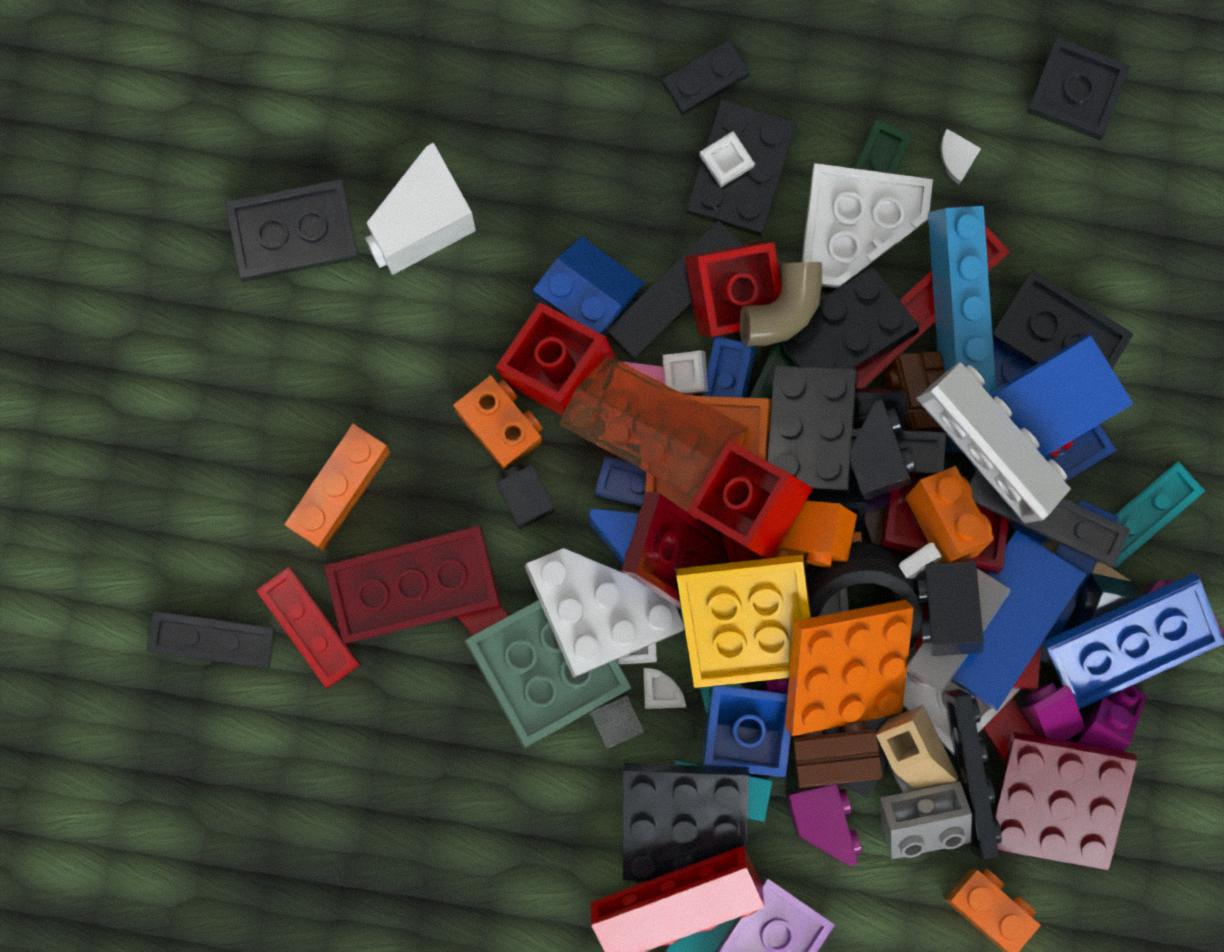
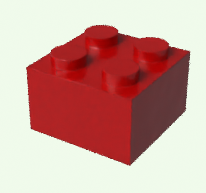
M755 242L685 256L698 335L714 337L739 332L740 313L743 306L770 304L781 293L782 285L774 242Z
M539 302L497 364L496 369L513 390L573 421L616 356L604 335Z
M728 439L686 512L768 559L774 557L813 488L790 473Z

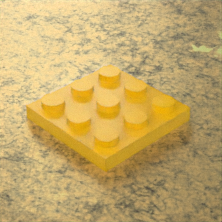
M803 555L677 569L676 576L694 688L789 678L794 621L811 618Z

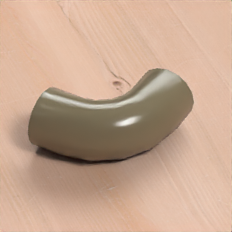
M822 262L782 263V288L778 298L770 304L742 307L740 313V336L745 347L767 346L787 341L808 325L820 303L823 283Z

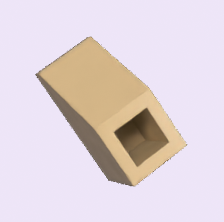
M923 705L887 719L876 734L893 771L915 790L949 784L959 779Z

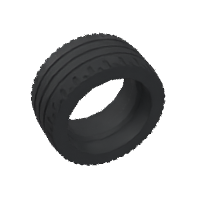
M868 541L852 542L848 563L832 561L831 567H820L811 564L805 567L811 618L818 617L825 603L839 590L854 584L875 583L885 586L898 595L896 601L907 600L914 607L910 649L920 634L923 608L922 603L919 604L916 581L906 578L899 567L903 559L898 554L896 555L894 551L880 546V544L868 543Z

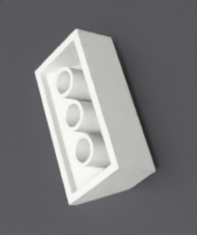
M961 362L952 366L916 399L1024 523L1044 520L1071 489L1064 481L1067 478L1066 473L1054 460L1046 461L1037 450L1040 447L1039 442L1027 429L1022 428L1019 430L1010 419L1013 414L1005 402L997 396L992 398L982 387L985 381L971 365L965 367Z

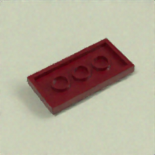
M646 492L643 505L638 512L637 524L630 546L625 553L622 572L682 610L676 576L677 569L730 563L723 537L661 493Z
M482 526L324 565L343 644L502 605Z

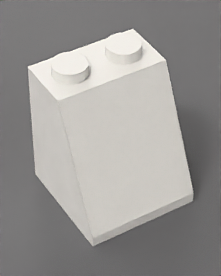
M434 143L426 146L367 221L371 235L366 237L365 240L379 268L387 265L391 274L394 275L476 231L472 211Z

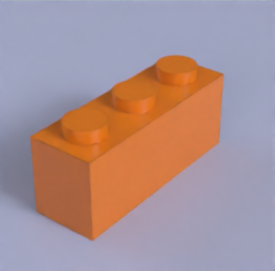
M352 424L284 525L324 552L390 454L387 445L355 424Z

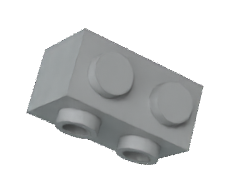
M960 781L880 798L881 829L891 860L901 857L912 858L925 852L944 848L955 849L963 844L971 843L972 813Z

